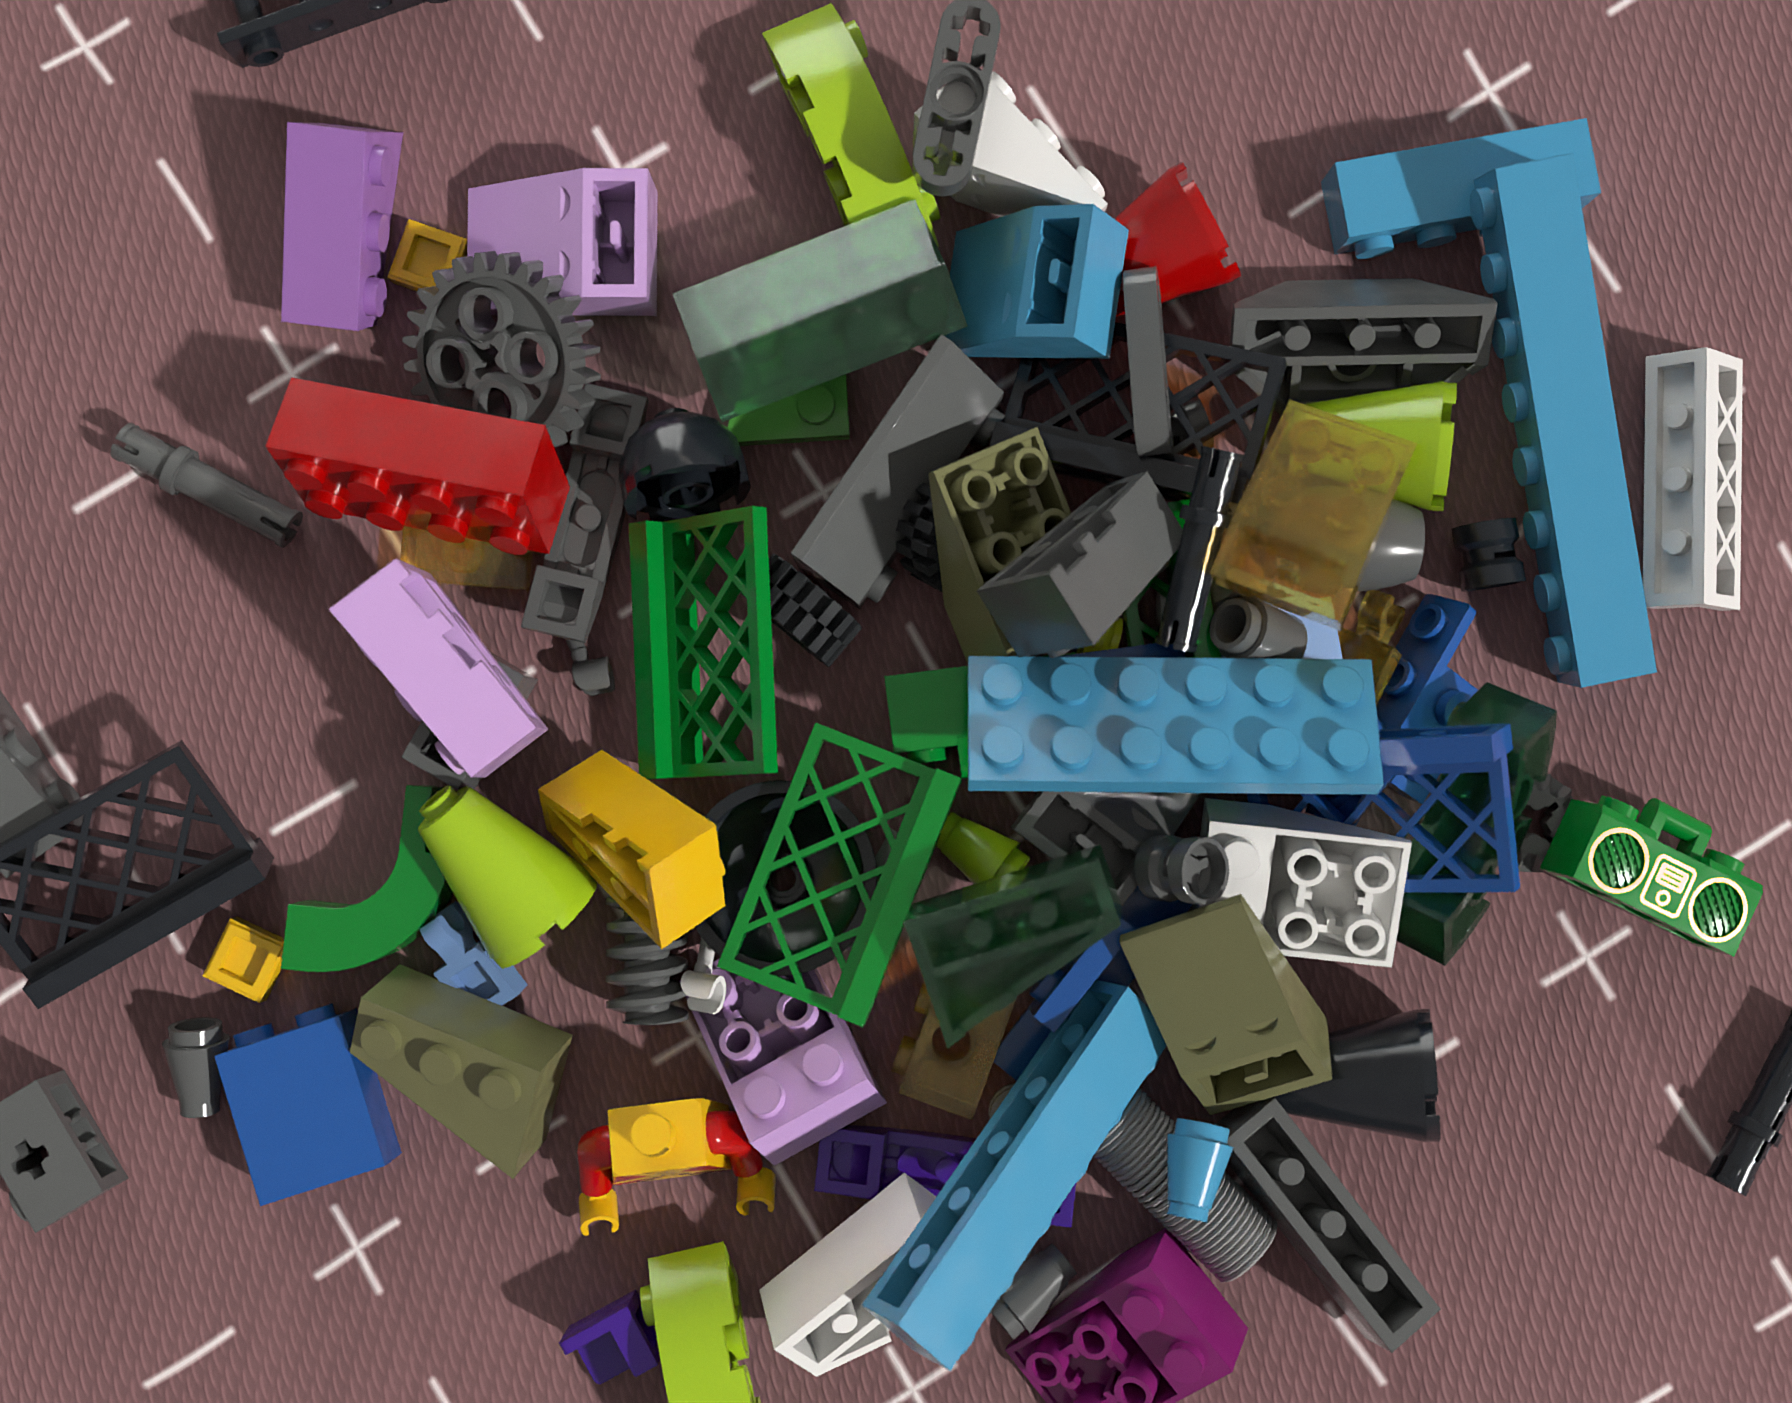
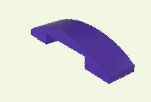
M847 1125L820 1140L814 1191L872 1199L899 1176L906 1173L937 1197L977 1138L909 1129ZM1076 1183L1054 1214L1050 1225L1072 1227Z

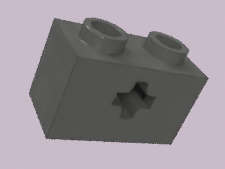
M65 1070L36 1079L0 1101V1175L10 1190L9 1200L13 1210L21 1219L29 1222L35 1233L65 1218L128 1179L127 1174ZM44 1148L47 1149L49 1154L45 1159L42 1158L40 1153Z

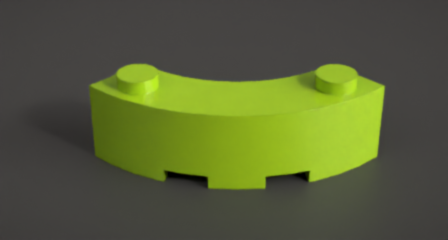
M830 3L763 32L762 35L782 90L788 98L806 137H810L823 165L832 162L834 166L823 171L824 177L842 219L852 249L869 277L939 247L931 223L940 219L937 203L932 194H929L917 185L895 127L864 61V58H867L869 55L856 21L852 20L844 24L839 13Z
M724 1241L648 1258L650 1285L640 1288V1302L646 1325L648 1327L655 1325L668 1403H761L760 1397L754 1396L748 1367L746 1364L739 1366L738 1363L739 1360L749 1358V1347L741 1306L738 1275Z

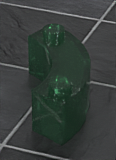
M1486 682L1467 702L1462 701L1456 705L1448 718L1446 726L1510 723L1513 750L1507 753V763L1518 854L1532 822V818L1521 813L1530 799L1534 780L1538 782L1546 780L1556 732L1557 710ZM1488 772L1462 773L1448 789L1476 815H1479L1491 802ZM1449 773L1441 774L1438 782L1441 783ZM1439 800L1428 811L1421 823V826L1447 849L1468 827L1467 824ZM1492 813L1485 822L1494 829ZM1475 832L1455 856L1476 874H1496L1498 866L1497 851ZM1413 838L1407 872L1411 875H1425L1438 859ZM1444 866L1437 875L1455 874ZM1404 892L1396 941L1446 966L1489 908L1491 903L1483 899L1487 892Z

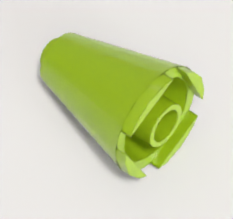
M1440 381L1295 405L1293 418L1281 417L1278 456H1290L1289 469L1355 489L1382 494L1429 511H1444V496L1447 495L1455 424L1451 421L1452 404H1456L1457 383Z
M447 785L428 799L419 810L425 819L419 825L418 832L488 956L503 969L520 963L545 946L538 937L555 924L563 930L585 907L597 888V882L578 861L470 786H464L460 790L455 791L450 785Z

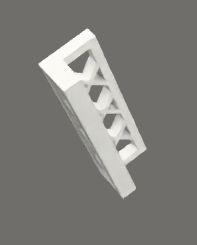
M1708 347L1646 356L1643 588L1647 608L1701 607L1720 611L1740 610L1743 360Z

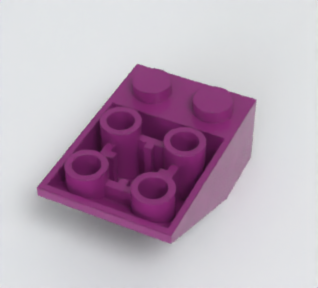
M1164 1228L1116 1257L1044 1315L1030 1334L1024 1331L1008 1344L1005 1351L1046 1403H1176L1233 1372L1248 1327L1180 1241Z

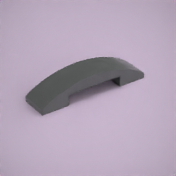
M585 383L584 390L595 399L594 406L578 409V414L581 416L584 425L582 428L573 430L570 439L573 452L566 474L570 485L569 493L550 553L545 554L543 565H537L521 624V627L526 630L586 643L595 620L626 514L619 482V463L628 438L645 424L648 407L647 397Z

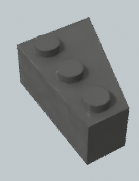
M1147 471L1109 482L976 592L1018 657L1047 653L1050 658H1055L1071 649L1096 644L1151 579L1170 565V558L1179 548L1183 529Z

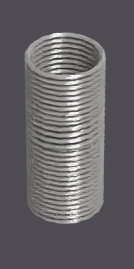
M1139 1087L1124 1109L1121 1120L1110 1130L1093 1158H1097L1098 1163H1101L1103 1168L1111 1172V1175L1117 1181H1120V1184L1126 1187L1128 1192H1132V1196L1138 1198V1202L1143 1203L1144 1208L1148 1209L1149 1213H1152L1220 1282L1233 1281L1253 1267L1267 1251L1277 1233V1221L1253 1197L1249 1196V1193L1240 1187L1226 1171L1222 1177L1212 1208L1209 1209L1207 1223L1167 1214L1169 1204L1167 1134H1174L1176 1123L1173 1119H1170L1169 1115L1165 1114V1111L1161 1110L1160 1106L1156 1105V1102L1151 1101V1098L1145 1092H1142V1089Z

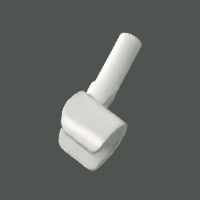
M702 937L694 970L684 972L680 984L683 993L689 996L687 1004L690 1010L717 1014L725 1001L726 981L723 976L712 974L715 951L708 946Z

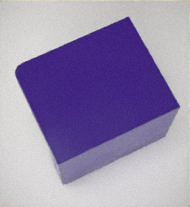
M636 1289L570 1325L559 1342L565 1355L576 1349L578 1350L596 1384H602L628 1369H631L634 1377H637L657 1366L660 1361L655 1325L649 1327L646 1325L640 1296Z

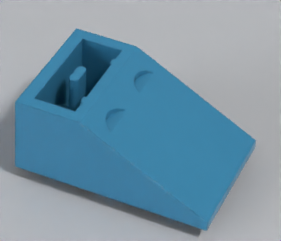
M1095 204L1033 206L957 231L941 334L950 339L968 357L1110 359L1129 229Z

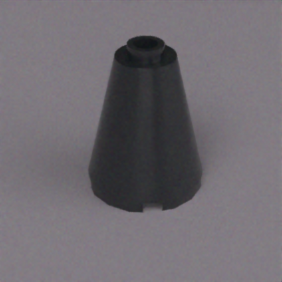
M1416 1009L1328 1032L1332 1080L1273 1097L1289 1115L1422 1142H1440V1115H1436L1435 1108L1437 1095H1439L1430 1009Z

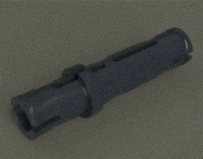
M1201 446L1200 449L1201 456L1189 505L1182 504L1179 518L1185 519L1158 635H1156L1154 643L1161 646L1169 647L1170 644L1173 645V649L1186 652L1197 651V640L1224 529H1232L1234 515L1228 514L1240 463L1241 461L1243 462L1244 458L1242 454Z
M1792 1009L1784 1025L1785 1027L1768 1055L1748 1098L1743 1103L1739 1112L1732 1111L1727 1121L1732 1127L1725 1138L1726 1140L1706 1173V1176L1745 1197L1771 1146L1778 1148L1782 1141L1783 1135L1779 1131L1792 1106Z

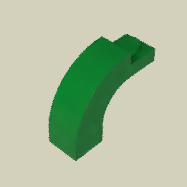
M406 785L398 858L390 877L374 895L358 904L304 900L288 904L281 969L306 972H331L350 969L389 956L421 936L420 928L433 920L446 907L453 895L451 888L418 832L419 825L425 819L419 812L420 808L443 787Z

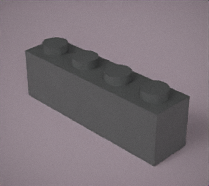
M1271 1097L1234 1108L1215 1124L1230 1129L1227 1143L1228 1146L1233 1147L1228 1161L1230 1167L1263 1209L1277 1221V1227L1364 1338L1393 1353L1441 1310L1275 1098Z

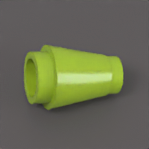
M954 812L950 813L947 817L936 845L984 895L990 891L1000 899H1003L1010 891L1030 860V856L1019 850L1020 842L967 818H962Z

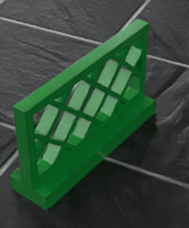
M747 506L665 522L645 520L629 523L639 774L646 779L778 773L767 507ZM744 524L745 549L737 561L726 546L738 525ZM694 535L704 546L696 563ZM716 563L728 575L717 596L705 584ZM740 592L747 598V617L741 627L729 613ZM697 600L707 611L699 627ZM718 628L731 641L720 662L708 648ZM742 658L750 665V683L744 693L731 678ZM699 664L710 677L702 692L700 691ZM721 693L734 708L723 727L710 712ZM745 724L753 733L754 761H748L734 743ZM702 730L712 742L704 758Z
M815 722L717 967L863 1027L867 1022L958 792L961 778L938 768L935 770ZM825 741L848 750L859 775L823 789L814 768L823 742ZM859 755L879 762L882 765L865 771ZM893 769L919 778L910 803L884 814L870 779ZM810 777L816 793L801 799ZM863 783L877 817L841 832L827 798ZM820 801L835 836L799 850L789 827L796 811ZM904 815L897 836L894 838L888 821ZM881 825L891 848L885 865L860 875L845 840ZM786 838L792 854L776 861L783 841ZM838 843L853 878L817 893L803 858ZM796 862L810 897L775 912L765 888L770 873ZM881 875L870 900L863 882ZM857 886L867 910L862 924L857 928L836 936L821 900ZM761 899L767 916L751 922ZM813 904L828 940L793 955L779 919ZM771 923L785 959L762 969L736 959L746 933ZM856 936L846 961L839 943ZM832 947L842 971L833 997L807 988L797 961ZM789 966L795 982L772 974V972Z

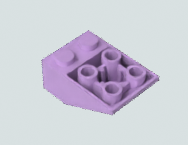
M581 168L468 188L467 257H474L475 253L496 251L497 255L518 252L520 253L522 263L533 260L542 261V279L554 275H562L564 277L563 286L559 293L561 298L576 295L581 297L582 300L572 313L573 316H657V189L648 168ZM491 302V315H498L495 304Z
M719 959L713 962L712 974L723 976L726 981L724 1004L717 1014L693 1010L692 1012L749 1143L771 1164L777 1165L887 1103L861 1048L845 1020L823 1009L717 967ZM818 969L801 973L807 988L832 997ZM793 975L780 976L795 982Z

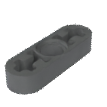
M954 0L947 6L941 17L913 149L912 168L918 185L924 191L935 196H950L959 192L965 187L971 177L1001 29L1000 18L996 9L986 0ZM966 20H975L979 22L978 29L982 35L976 36L969 64L958 61L961 33L957 30L964 28ZM947 59L950 62L943 63V60ZM976 67H983V70H979ZM951 81H961L968 84L976 97L972 107L962 113H951L943 109L937 100V93L944 84ZM933 123L938 127L929 128V125ZM942 129L955 132L952 144V161L961 164V166H949L946 176L933 174V162L925 159V157H936L939 153ZM962 131H970V134L965 135Z
M1157 266L1124 270L1123 291L1137 453L1139 457L1172 453V431Z

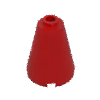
M1182 162L1169 168L1114 218L1129 229L1123 271L1157 266L1161 303L1230 283L1241 276L1236 262L1225 268L1221 262L1223 258L1228 256L1225 248L1229 246L1195 181L1193 180L1181 186L1180 182L1187 178V168ZM1123 272L1116 317L1125 314Z

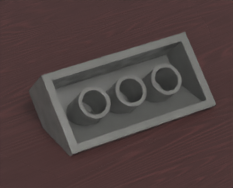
M941 334L791 552L799 569L859 610L868 598L877 604L898 574L890 565L899 554L896 551L895 541L906 538V535L896 531L898 520L909 521L911 516L910 512L903 509L907 500L910 499L918 503L921 497L916 492V489L922 483L930 485L929 473L964 458L975 441L985 447L992 438L996 421L1003 422L1005 417L1003 413L997 410L1001 405L1004 392L957 345Z

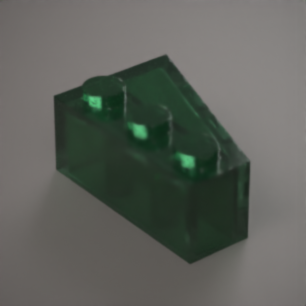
M1101 844L912 904L903 922L947 1048L962 1039L967 1031L998 1010L1000 1012L1014 1002L1019 994L1049 973L1052 975L1121 925L1122 905Z

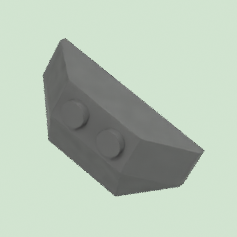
M1414 278L1284 281L1233 303L1230 346L1286 358L1287 366L1274 410L1282 417L1293 418L1295 405L1440 381L1458 383L1469 373L1474 375L1488 366L1497 302L1493 298ZM1242 368L1234 373L1258 396L1262 394L1268 372Z

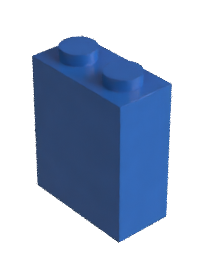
M333 1003L295 1015L298 1027L275 1034L272 1023H268L235 1034L233 1038L236 1047L214 1056L260 1206L386 1166L402 1153L378 1074L350 1053L358 1014L357 1008L336 1014Z

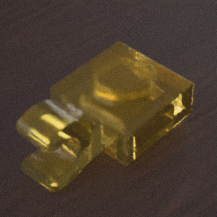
M1378 590L1367 591L1360 604L1356 631L1353 632L1340 626L1337 628L1343 659H1372L1377 706L1402 656L1395 647L1388 645V643L1399 628L1406 609L1393 604L1395 598L1392 595Z

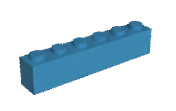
M1096 980L1055 1033L1050 1032L862 1304L867 1311L913 1351L949 1371L952 1370L960 1356L971 1346L977 1330L999 1297L1008 1290L1013 1282L1015 1273L1037 1240L1048 1230L1054 1214L1074 1184L1083 1177L1088 1168V1163L1110 1130L1121 1120L1124 1109L1145 1077L1154 1070L1159 1061V1056L1167 1046L1151 1010L1128 986Z

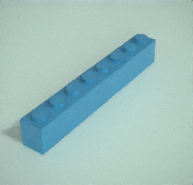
M1573 153L1494 168L1473 180L1475 189L1470 194V213L1475 227L1482 229L1486 255H1483L1480 264L1482 283L1486 292L1493 294V299L1497 302V319L1494 323L1492 344L1496 355L1504 360L1507 384L1502 389V405L1508 421L1514 422L1518 448L1513 451V470L1518 483L1521 486H1525L1529 511L1525 512L1523 516V530L1529 547L1536 552L1539 575L1535 576L1533 582L1534 596L1539 609L1544 613L1546 612L1550 636L1544 641L1545 660L1550 672L1556 675L1558 683L1580 688L1657 673Z

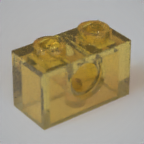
M945 964L941 965L937 978L926 974L913 1011L923 1014L915 1039L906 1035L903 1036L891 1072L901 1075L899 1093L973 1120L1017 998L1015 992L1010 988ZM948 1022L961 1024L969 1032V1040L966 1046L954 1054H946L939 1051L932 1042L936 1029Z

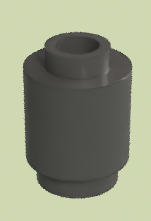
M1254 597L1232 598L1223 602L1216 609L1210 622L1211 640L1216 647L1220 648L1219 652L1225 658L1302 659L1307 647V631L1305 625L1298 617Z

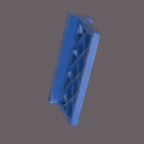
M1510 723L1379 729L1384 785L1378 795L1365 794L1366 797L1348 818L1321 794H1300L1303 799L1293 810L1304 813L1312 805L1328 820L1356 826L1355 823L1374 802L1402 827L1395 836L1406 838L1410 834L1438 859L1425 875H1411L1407 872L1404 892H1516L1520 888L1507 753L1513 750ZM1449 773L1441 783L1430 775ZM1462 773H1489L1491 802L1479 815H1476L1448 790ZM1396 775L1412 776L1431 793L1412 817L1383 792ZM1247 793L1248 803L1270 805L1267 794ZM1438 800L1468 825L1466 830L1449 849L1419 824L1421 819ZM1492 813L1494 829L1485 822ZM1475 832L1497 851L1499 874H1476L1455 856ZM1446 866L1455 875L1437 874Z

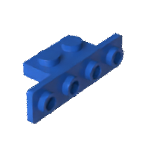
M1434 594L1424 596L1374 684L1378 730L1468 725L1484 694L1447 665L1476 615V610L1469 604ZM1430 774V775H1432V776L1437 780V778H1438V776H1439L1440 774ZM1396 775L1388 785L1403 797L1419 804H1423L1429 794V791L1410 775ZM1321 794L1347 818L1366 797L1365 794ZM1312 805L1306 810L1312 816L1327 819Z
M1137 886L1119 910L1109 904L1100 917L1094 912L1091 913L1070 939L1069 943L1075 948L1062 965L1058 968L1052 963L1035 982L1029 992L1035 999L991 1054L992 1061L1017 1081L1050 1032L1055 1033L1096 980L1123 986H1129L1134 980L1135 975L1120 945V935L1186 913L1193 904L1180 900L1173 902L1155 901L1147 898Z

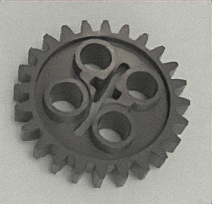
M496 251L475 253L474 257L468 256L452 259V268L435 270L432 275L436 286L419 288L417 291L418 296L427 309L412 310L407 313V317L419 327V333L403 337L402 342L416 349L418 358L404 363V369L411 372H419L422 379L421 382L410 390L413 396L428 394L431 404L546 425L554 448L565 445L568 442L566 432L582 428L584 425L581 416L575 409H583L595 404V399L582 389L583 385L600 380L601 374L586 367L585 358L600 353V347L593 344H584L581 336L594 325L593 320L584 319L576 321L572 314L582 300L581 297L576 295L561 298L559 293L563 286L564 277L562 275H554L542 279L543 262L533 260L522 263L520 253L518 252L501 253L497 255ZM491 302L495 304L498 312L497 323L493 320L490 312ZM537 344L541 346L545 355L544 367L540 364L536 355ZM459 351L465 361V371L459 362ZM504 393L510 400L511 414L505 407Z

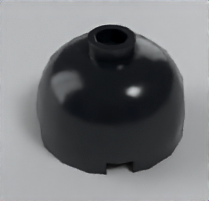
M682 408L663 410L641 426L628 438L619 463V482L623 503L628 515L636 520L637 510L649 513L650 521L658 522L720 512V503L735 496L736 505H739L745 500L751 489L746 462L736 436L717 419L704 414L689 412Z

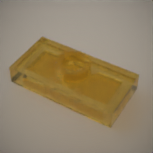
M404 526L400 560L431 573L438 584L529 591L532 551L527 550V553L524 555H513L496 549L488 542L465 538V541L462 543H452L433 536L427 530Z

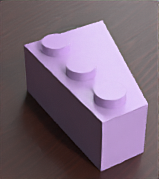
M396 558L329 609L356 641L364 655L380 669L396 688L394 692L409 714L419 722L423 720L439 739L435 743L438 753L458 775L466 771L470 777H487L549 730L431 573Z

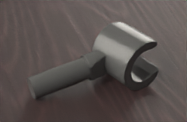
M565 639L571 652L570 656L574 662L572 663V674L577 686L590 696L613 692L615 690V681L608 656L589 660L588 651L584 643Z

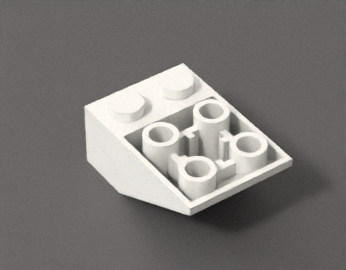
M993 71L971 177L962 190L950 196L957 202L1000 217L1033 206L1095 204L1105 212L1108 203L1103 199L1105 191L1097 178L1083 166H1078L1075 169L1058 151L1060 143L1051 129L1037 118L1030 122L1014 105L1016 97L1012 89L1001 76ZM961 81L948 82L937 93V100L941 107L951 113L967 111L976 100L972 88ZM922 106L914 113L913 149ZM931 123V124L929 125V128L938 127V126L935 125V124H933V123ZM942 129L939 153L933 158L925 157L926 160L933 162V174L946 176L949 166H961V164L952 161V144L955 132ZM962 131V133L969 135L970 131Z
M1205 798L1200 837H1209L1217 840L1224 848L1229 861L1227 886L1222 896L1215 902L1242 894L1284 956L1392 968L1412 845L1411 840L1276 806ZM1193 904V905L1191 906V908H1190V911L1195 910V909H1198V908H1201V907H1204V906H1207V905H1210V904H1206V905Z

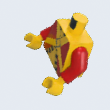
M693 1098L608 1110V1125H602L586 1131L578 1143L577 1155L582 1192L578 1199L580 1230L585 1236L589 1235L588 1225L597 1220L611 1222L612 1233L618 1230L617 1194L612 1189L613 1185L732 1170L734 1175L738 1177L736 1209L740 1214L744 1216L749 1215V1204L752 1200L762 1201L768 1206L769 1212L774 1211L775 1174L772 1170L763 1167L761 1153L749 1143L736 1111H729V1105L704 1098Z

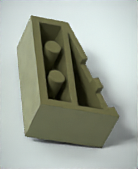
M399 964L361 997L350 1053L505 1174L514 1179L547 1139L573 1035L460 988L457 989L439 982L438 979Z

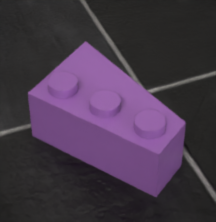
M287 122L281 322L353 331L377 325V319L383 315L387 300V288L383 276L403 132L331 123Z

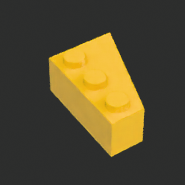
M600 750L538 789L546 829L661 949L725 906L722 877L726 872L719 854L716 824L604 750Z

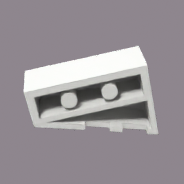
M903 1173L763 1286L759 1291L774 1350L817 1377L891 1342L890 1330L867 1311L862 1304L936 1196L906 1173Z

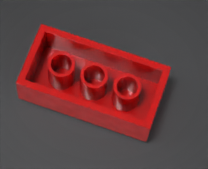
M292 377L265 445L282 470L284 477L291 483L304 502V506L314 514L329 519H340L343 514L365 518L375 526L390 531H401L404 526L427 530L433 536L452 543H462L465 541V538L488 542L496 549L513 555H524L527 553V550L545 554L550 553L570 489L546 425Z

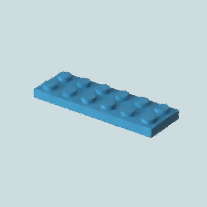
M968 656V791L1378 795L1384 785L1372 659Z

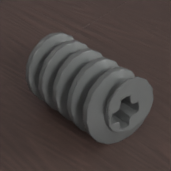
M611 896L605 898L606 905L623 910ZM625 911L624 917L606 923V931L624 936V943L606 949L607 957L624 962V969L606 975L607 983L624 988V995L606 1001V1008L625 1014V1021H623L625 1024L660 1025L688 1020L689 1016L686 1009L670 1004V1002L686 996L682 991L680 982L671 979L670 976L683 972L688 968V960L670 953V950L685 945L688 942V935L685 933L661 949Z

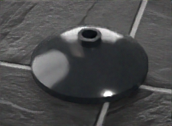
M765 781L743 787L719 801L704 816L716 824L719 854L726 872L722 877L725 906L695 926L702 939L719 956L722 955L791 781ZM806 784L801 799L815 794L814 786ZM834 796L827 798L841 832L861 824L857 817ZM820 801L796 811L789 826L799 850L835 836ZM866 831L845 840L860 875L877 868L874 851ZM786 838L783 841L776 861L792 854ZM838 843L803 858L817 893L853 878ZM796 862L784 866L791 868L796 877L794 886L788 891L776 889L773 884L775 871L770 873L765 888L775 912L810 897ZM877 877L863 882L870 900L877 886ZM857 886L821 900L836 936L861 926L867 910ZM761 899L751 922L767 916ZM813 904L779 919L793 955L828 940ZM771 923L746 933L736 959L760 969L785 959ZM856 936L839 943L842 952L854 942ZM829 947L797 961L800 972L805 973L829 963L836 957L832 947ZM789 966L772 972V974L777 976L792 975Z

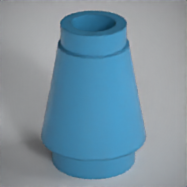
M1176 1119L1174 1134H1167L1169 1200L1167 1214L1207 1223L1209 1209L1212 1208L1233 1151V1147L1227 1145L1230 1129L1194 1120Z

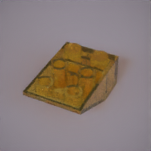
M1289 400L1234 512L1210 574L1215 584L1341 631L1417 443Z

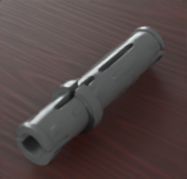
M134 423L126 424L116 435L115 439L126 443V446L123 448L117 444H112L111 457L158 480L161 490L171 495L183 493L272 540L282 548L286 547L298 532L289 526L291 523L296 526L301 525L302 512L291 509L200 461L197 451L187 446L176 448L145 432Z

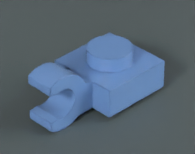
M455 901L441 910L433 920L420 928L421 935L426 943L445 962L433 973L439 982L457 989L460 988L501 1006L517 997L528 985L514 965L504 969L501 968L488 956L481 941L476 942L474 940L473 927L458 902Z

